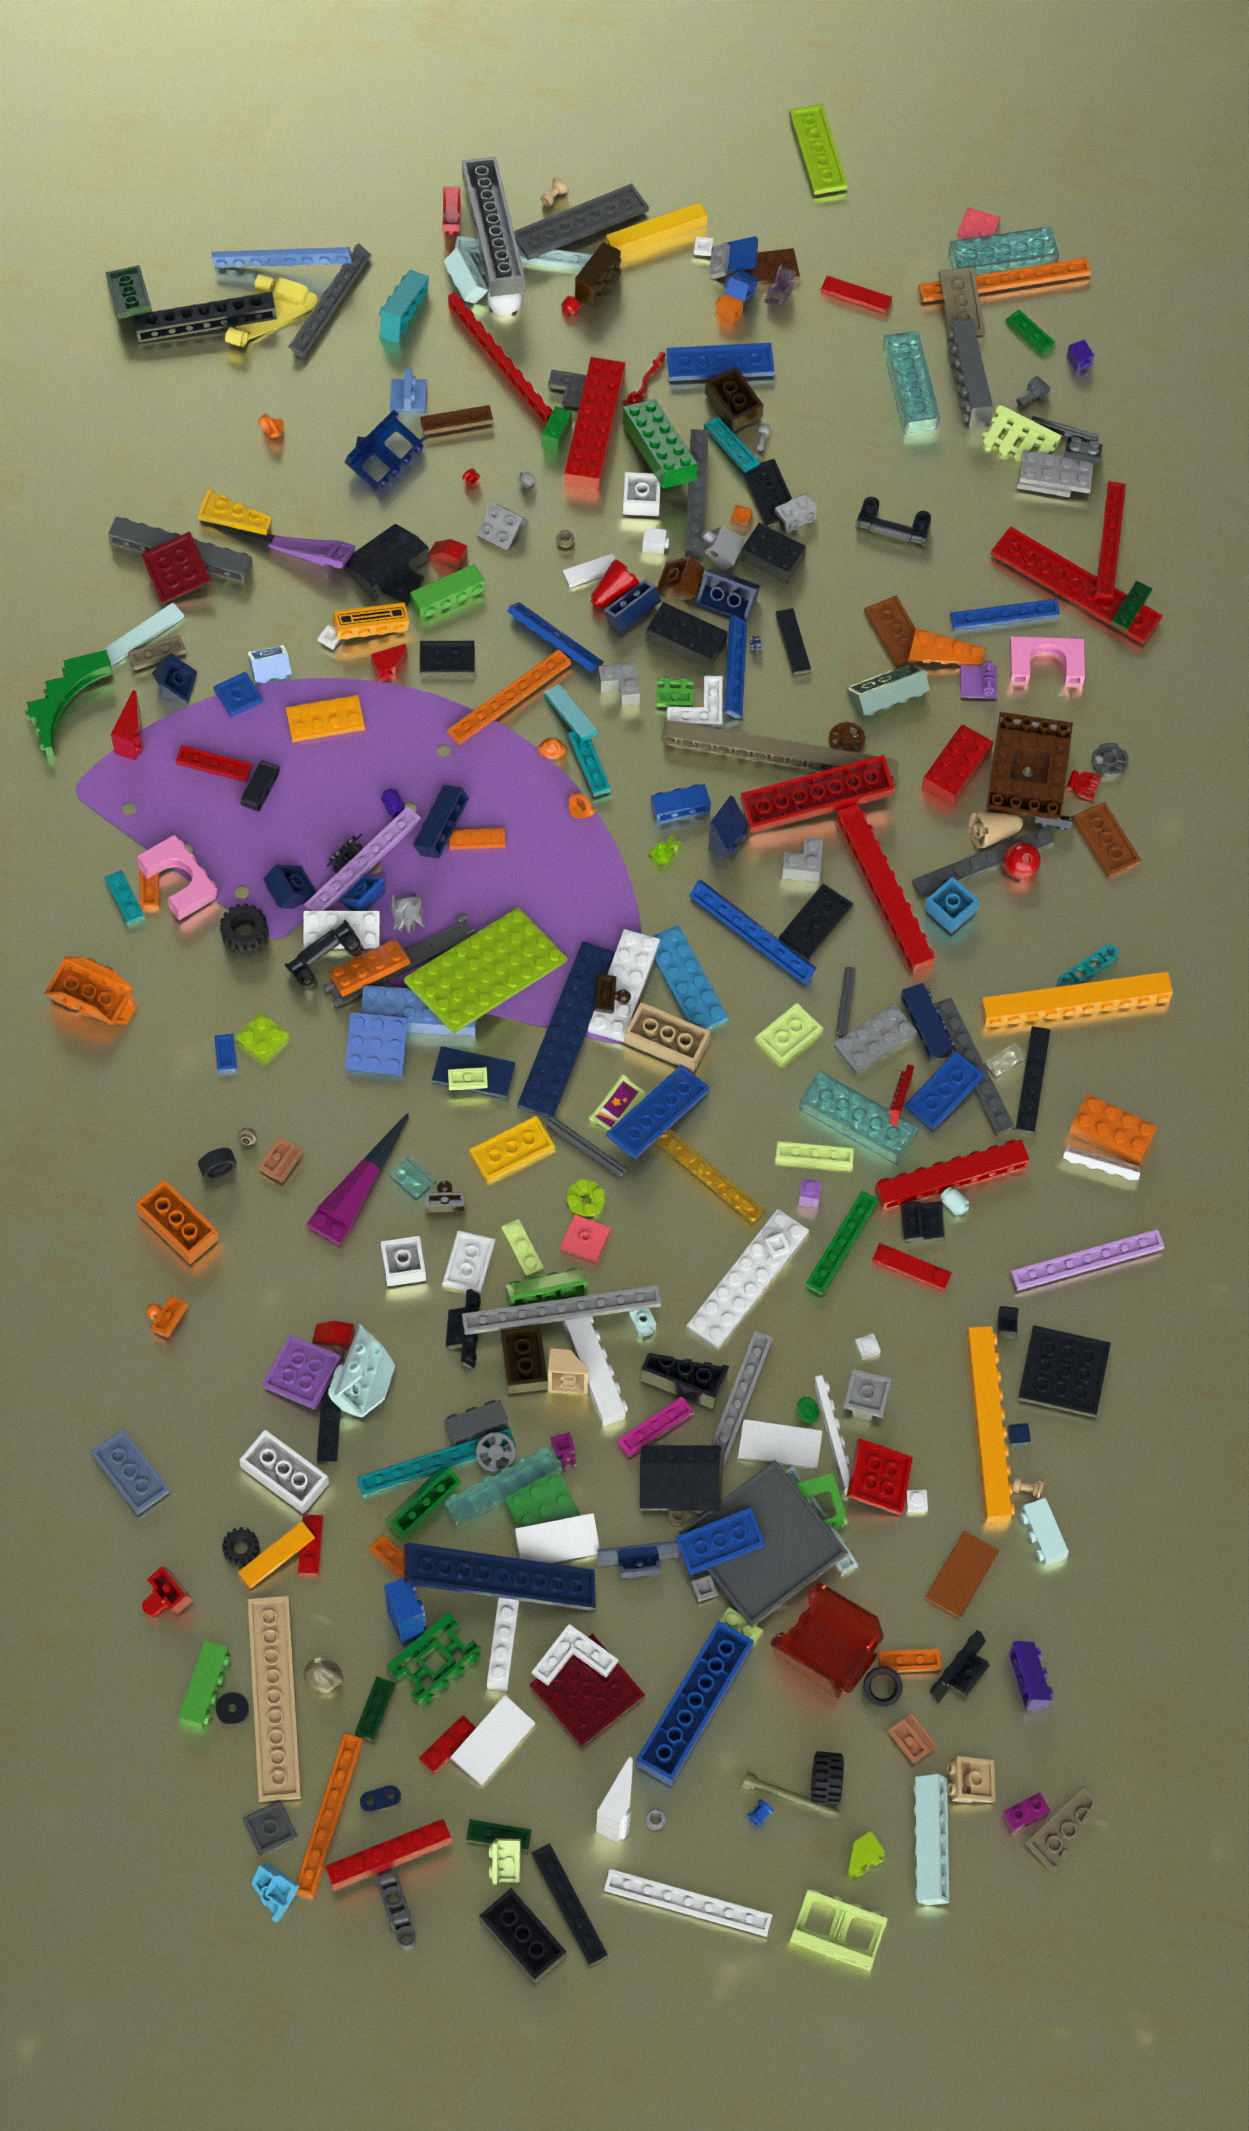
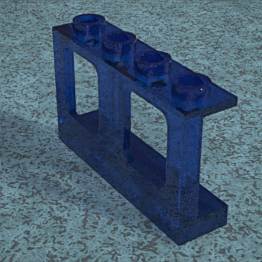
M395 410L385 417L347 455L344 462L375 491L380 487L383 489L389 483V478L391 476L395 477L400 472V467L403 464L407 465L412 460V455L415 452L418 454L424 447L425 437L423 436L421 439L416 437L397 419L399 414ZM395 432L400 433L413 445L401 459L385 445V441ZM372 455L377 456L390 468L379 482L375 481L361 467Z

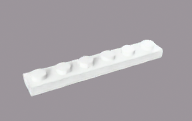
M823 1375L816 1376L814 1379L815 1391L843 1494H847L851 1475L848 1471V1467H850L848 1455H844V1439L842 1436L839 1437L838 1434L840 1429L838 1418H834L832 1412L835 1411L833 1400H829L828 1393H830L829 1384L827 1381L824 1382Z

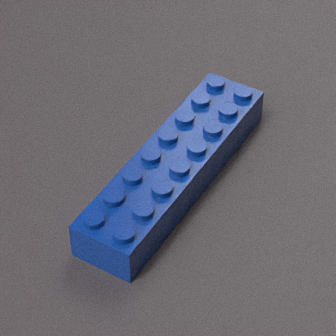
M720 1621L717 1622L638 1755L636 1767L669 1786L673 1785L753 1649L754 1640Z

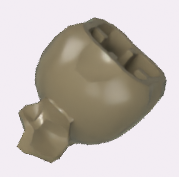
M318 1657L312 1659L306 1665L304 1680L312 1689L320 1693H330L337 1685L343 1682V1674L337 1663L325 1657Z

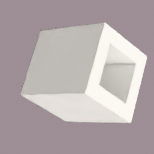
M645 527L642 552L664 555L665 548L668 549L670 538L666 537L667 530Z

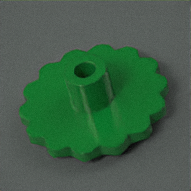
M805 1396L799 1399L797 1411L801 1420L810 1424L816 1422L820 1411L818 1404L810 1397Z

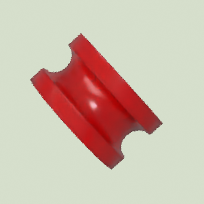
M471 468L464 473L462 479L468 486H473L480 479V475L476 473L474 468Z

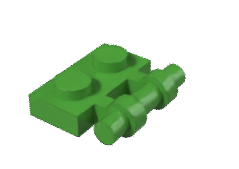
M670 677L657 679V686H664V688L657 687L656 707H693L694 688L686 687H694V680H686V678L670 679ZM670 686H677L681 688H670Z

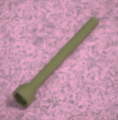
M747 1771L742 1785L743 1788L750 1790V1788L755 1789L756 1787L832 1816L839 1815V1810L835 1807L813 1804L810 1798L758 1780L759 1777Z

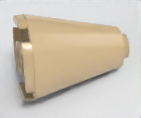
M974 812L969 817L968 826L972 827L973 832L969 834L976 848H986L1020 832L1023 823L1017 814Z

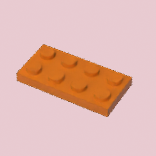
M394 939L328 971L338 991L344 997L362 988L363 985H369L411 963L398 941Z

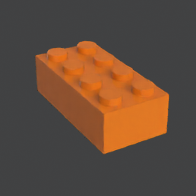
M1087 1094L1071 1125L1069 1135L1140 1166L1158 1126Z
M165 1179L135 1204L137 1214L190 1265L219 1240L217 1229Z

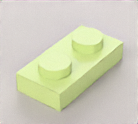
M486 1067L448 1070L449 1090L488 1088Z
M731 1607L728 1608L720 1619V1622L754 1640V1644L763 1632V1629L757 1625L751 1628L742 1615Z

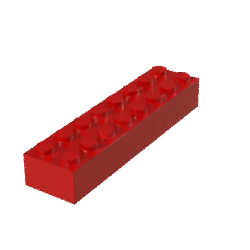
M596 357L590 358L564 472V485L595 491L600 489L625 377V362Z
M880 755L741 793L740 800L750 834L838 811L855 804L860 805L893 796L895 788L885 756Z

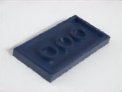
M441 1046L432 1083L449 1086L448 1070L486 1067L488 1088L463 1090L507 1099L516 1062Z

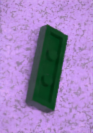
M1136 581L1112 619L1111 625L1127 632L1153 588Z
M376 1676L355 1730V1736L372 1742L375 1741L396 1687L395 1682Z
M470 1819L466 1842L490 1846L493 1845L496 1838L521 1839V1851L528 1852L532 1830Z

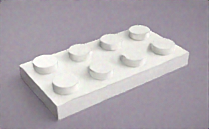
M304 911L303 949L309 947L331 929L339 927L345 919L363 944V949H375L380 946V911ZM352 943L349 949H356L358 943ZM339 944L334 949H344V947Z

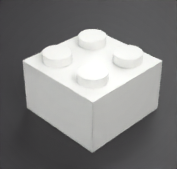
M625 472L623 514L659 516L660 483L656 476L651 473Z
M420 1236L381 1242L387 1287L426 1281Z

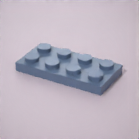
M124 1429L90 1452L137 1515L170 1493L168 1486Z

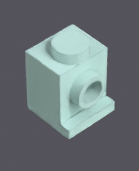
M649 1308L628 1311V1318L638 1337L643 1335L649 1336L654 1333L656 1322Z

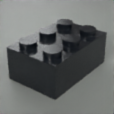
M758 523L741 549L740 561L788 584L805 558L806 546Z

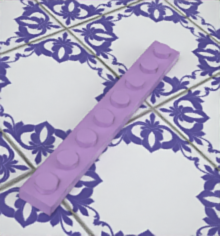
M407 806L304 904V908L308 911H327L421 822V817Z
M1158 1229L1012 1270L1010 1275L1016 1291L1160 1251L1165 1246Z

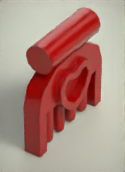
M1073 770L1066 789L1068 791L1075 790L1076 795L1093 801L1095 793L1090 791H1097V789L1092 787L1098 788V785L1094 783L1099 784L1102 776L1090 772H1083L1079 775L1078 771Z

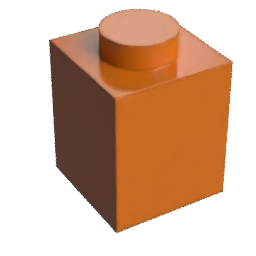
M727 294L719 297L715 303L716 315L732 324L743 312V301Z

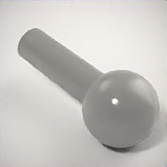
M766 423L760 424L757 428L759 435L757 450L759 451L764 450L766 437L771 433V428Z

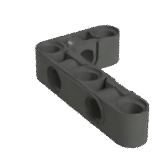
M395 1867L374 1876L376 1877L397 1943L401 1949L407 1951L413 1949L416 1945V1934ZM391 1895L399 1896V1900L396 1903L388 1901ZM408 1934L412 1936V1940L409 1943H403L401 1937Z

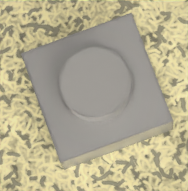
M711 1575L691 1581L698 1602L717 1596Z

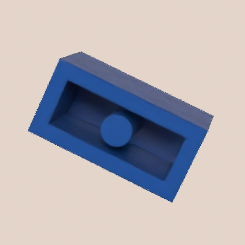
M740 270L727 279L725 294L745 301L755 293L759 277Z

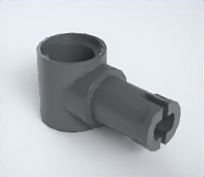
M1035 376L1028 383L1026 392L1018 397L1016 402L1023 408L1033 399H1043L1046 397L1051 388L1039 376Z

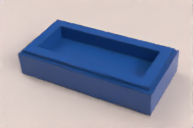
M234 1034L214 1036L218 1073L237 1071Z

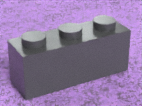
M491 1400L482 1407H472L460 1415L452 1414L444 1420V1427L451 1445L454 1446L482 1437L490 1432L509 1428V1420L501 1400Z

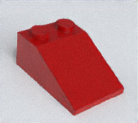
M132 690L111 732L115 754L132 760H136L138 754H141L144 748L141 712L135 690Z

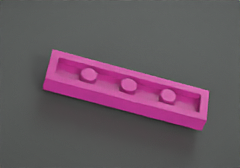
M681 1396L619 1438L617 1443L628 1458L641 1450L642 1445H649L692 1416L694 1411Z

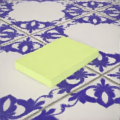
M795 1003L755 1037V1040L782 1065L822 1032L823 1027L798 1003Z

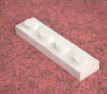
M1070 1145L1066 1146L1063 1157L1070 1163H1082L1088 1168H1099L1108 1174L1114 1175L1116 1173L1123 1175L1128 1180H1138L1142 1166Z

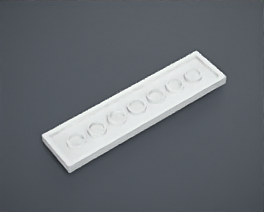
M777 1209L686 1325V1329L719 1350L809 1234V1230ZM783 1233L791 1250L789 1253L772 1259L764 1240Z

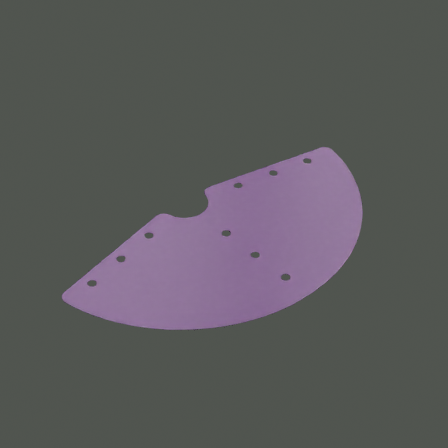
M309 678L255 685L263 699V703L231 718L218 696H214L178 710L142 730L144 748L142 753L138 754L136 760L117 755L112 750L77 783L76 793L82 802L147 850L173 835L179 840L181 839L184 844L191 845L193 849L192 854L195 856L198 866L203 867L208 879L214 881L217 885V899L215 900L228 910L230 907L236 908L237 904L244 906V903L248 904L249 907L251 905L256 906V910H262V914L265 915L267 920L269 938L271 939L282 938L296 926L304 923V911L308 910L304 908V904L293 909L279 908L271 892L267 889L263 878L275 865L302 866L316 892H318L337 874L333 871L332 868L334 866L332 864L327 867L331 862L329 858L342 848L341 846L353 835L357 837L362 834L355 843L361 844L364 848L395 819L392 815L388 814L381 797L383 792L388 789L397 790L404 804L412 802L416 805L417 810L415 813L421 817V822L379 861L382 865L379 873L373 874L368 871L365 874L382 877L385 880V894L367 910L380 911V946L396 939L402 949L406 951L459 924L456 918L463 914H466L468 921L465 923L469 930L474 928L476 932H479L519 907L568 958L565 964L490 1010L487 1014L548 1028L582 941L616 952L624 929L642 934L637 901L627 868L603 820L597 811L589 818H572L568 808L570 794L573 792L583 794L577 785L551 759L541 756L534 745L495 720L458 746L447 734V730L474 710L422 690L385 682L347 678ZM358 695L365 730L292 742L286 707ZM442 744L448 745L451 748L450 755L447 757L439 756L436 752L438 746ZM181 745L252 763V770L247 783L177 765L175 760ZM265 760L280 766V772L261 810L257 812L241 806L240 803L243 793L260 761ZM443 785L462 787L469 797L454 830L505 828L506 848L450 850L448 840L438 859L420 856L413 844ZM127 802L134 803L136 805L135 813L132 815L124 814L122 812L123 804ZM172 867L190 882L192 881L191 876L185 870ZM241 885L249 889V895L243 899L236 897L234 894L235 889ZM413 892H416L423 903L422 922L425 927L416 922L415 930L411 926L410 933L407 932L405 926L402 932L401 929L394 930L395 919L390 908L392 895L395 896V901L400 898L412 897ZM338 900L327 911L351 910ZM364 949V954L372 949ZM431 960L380 985V987L409 988L404 982L405 977ZM590 1032L586 1036L587 1038L608 1043H621V1041Z

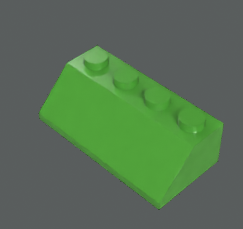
M570 1268L566 1272H552L545 1277L539 1278L535 1276L527 1281H513L505 1285L509 1307L588 1295V1280L582 1268Z

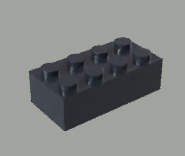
M665 602L661 604L646 629V641L708 670H711L725 647L728 631Z
M512 1888L479 1915L481 1924L534 1985L567 1957V1951Z

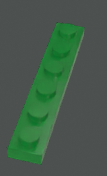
M863 1190L860 1192L805 1283V1287L821 1296L824 1294L878 1204V1198Z

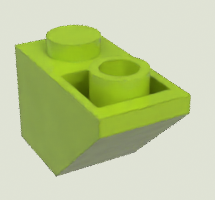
M871 1831L853 1843L847 1872L849 1879L853 1876L855 1878L860 1877L866 1872L865 1869L870 1865L875 1867L883 1861L882 1857H884L885 1850Z

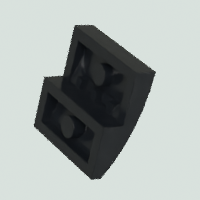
M921 1201L901 1204L905 1241L945 1240L943 1204L941 1201L923 1204Z

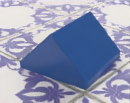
M364 875L339 901L351 911H367L385 894V880L382 877Z

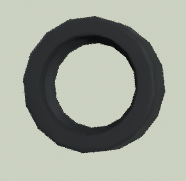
M219 1148L210 1151L198 1161V1167L203 1178L206 1180L224 1177L237 1166L234 1154L229 1148Z
M879 1666L867 1673L863 1689L871 1703L887 1707L899 1700L903 1684L895 1670L886 1666ZM880 1674L890 1676L895 1683L893 1694L885 1699L876 1697L871 1690L872 1680Z

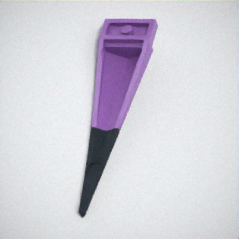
M215 523L213 525L214 528L322 566L331 565L334 568L342 569L355 552V545L339 540L303 539L271 534L262 535Z

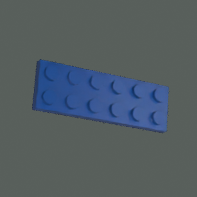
M771 343L666 348L669 381L712 379L734 367H737L743 377L774 376Z
M680 1065L607 1131L606 1137L632 1158L636 1159L710 1091V1087L684 1066Z

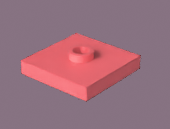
M575 1214L560 1246V1250L596 1264L611 1228Z

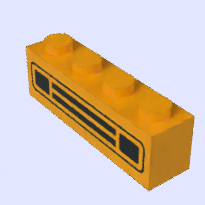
M405 603L334 611L332 623L336 639L346 640L353 637H367L369 635H384L386 633L407 631L409 617Z

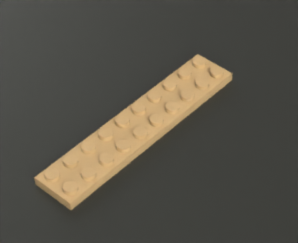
M289 1596L248 1599L259 1802L301 1799Z

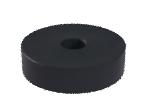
M229 1692L221 1696L216 1704V1714L219 1721L230 1727L238 1726L245 1722L249 1715V1705L246 1698L236 1692ZM234 1706L236 1707V1711L230 1712L229 1708Z

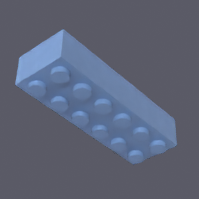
M363 985L361 1013L408 1017L407 1033L475 1037L477 1019L453 1034L410 988Z

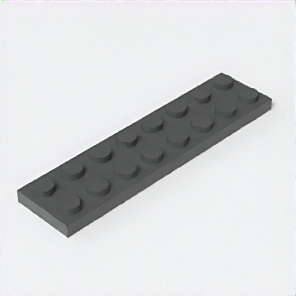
M631 183L514 231L517 246L527 260H530L648 212L649 206Z

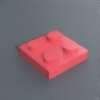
M968 207L956 238L990 247L1000 222V217Z

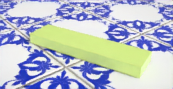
M777 1141L775 1161L852 1168L854 1148Z

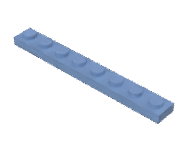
M350 247L212 252L211 257L215 268L352 263Z

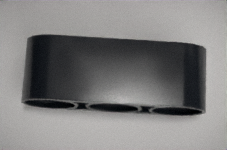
M265 760L260 761L243 793L241 806L257 812L261 810L279 775L280 766Z

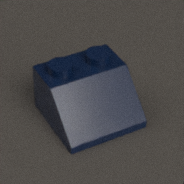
M275 865L263 878L267 889L275 899V903L282 909L298 907L306 903L317 893L302 866Z

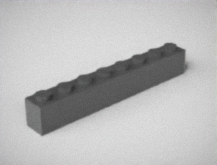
M691 429L690 453L697 463L696 481L688 482L685 557L692 556L699 563H703L704 539L701 537V534L705 529L709 430Z
M115 517L108 533L110 544L144 553L181 536L178 533L167 532L161 528L150 527L144 523H137L120 517ZM194 538L209 573L241 583L246 582L253 566L251 556L246 553L232 551L229 548H221L212 543H204Z

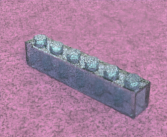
M551 1447L547 1449L541 1448L534 1453V1456L530 1458L524 1457L516 1465L501 1469L499 1474L493 1477L487 1476L481 1481L482 1483L476 1486H468L464 1489L463 1493L449 1496L444 1502V1509L455 1529L506 1503L504 1497L555 1470L562 1474V1466Z

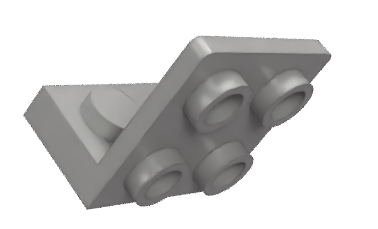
M491 502L477 532V536L505 550H509L520 525L526 526L528 519Z

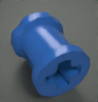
M759 1799L755 1809L746 1816L754 1825L760 1828L765 1818L772 1814L774 1810L765 1801Z

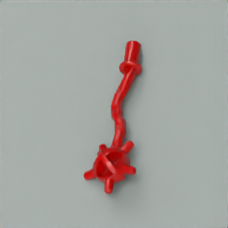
M659 352L657 358L653 360V366L644 375L639 391L631 392L627 400L623 401V404L632 405L643 402V397L647 394L644 392L647 380L657 368L662 366V361L666 356L664 352Z

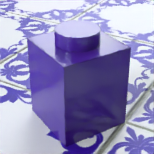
M1081 340L1069 345L1067 357L1076 371L1092 366L1094 354L1086 341Z

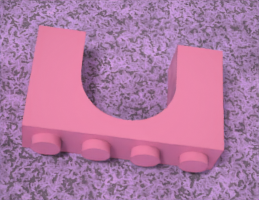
M1040 636L1011 637L1009 644L1010 684H1028L1030 679V660L1038 654L1046 653L1056 656L1062 662L1065 685L1083 686L1085 679L1084 639L1076 637L1042 638Z
M175 835L137 856V866L147 879L164 869L172 867L183 869L191 876L192 881L186 888L168 898V907L178 920L217 899V885L214 881L208 879L205 869L198 866L195 856L192 853H188L184 842Z

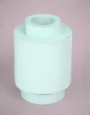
M949 1187L942 1193L940 1197L943 1200L942 1203L955 1215H963L969 1209V1201L956 1188Z

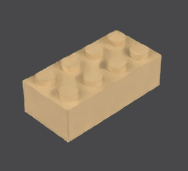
M641 1002L625 1032L624 1043L677 1066L682 1065L687 1070L695 1072L710 1042L711 1031Z

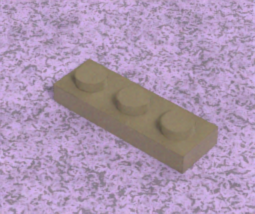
M178 635L130 651L128 655L134 670H138L161 662L169 653L176 657L186 654V648L181 636Z

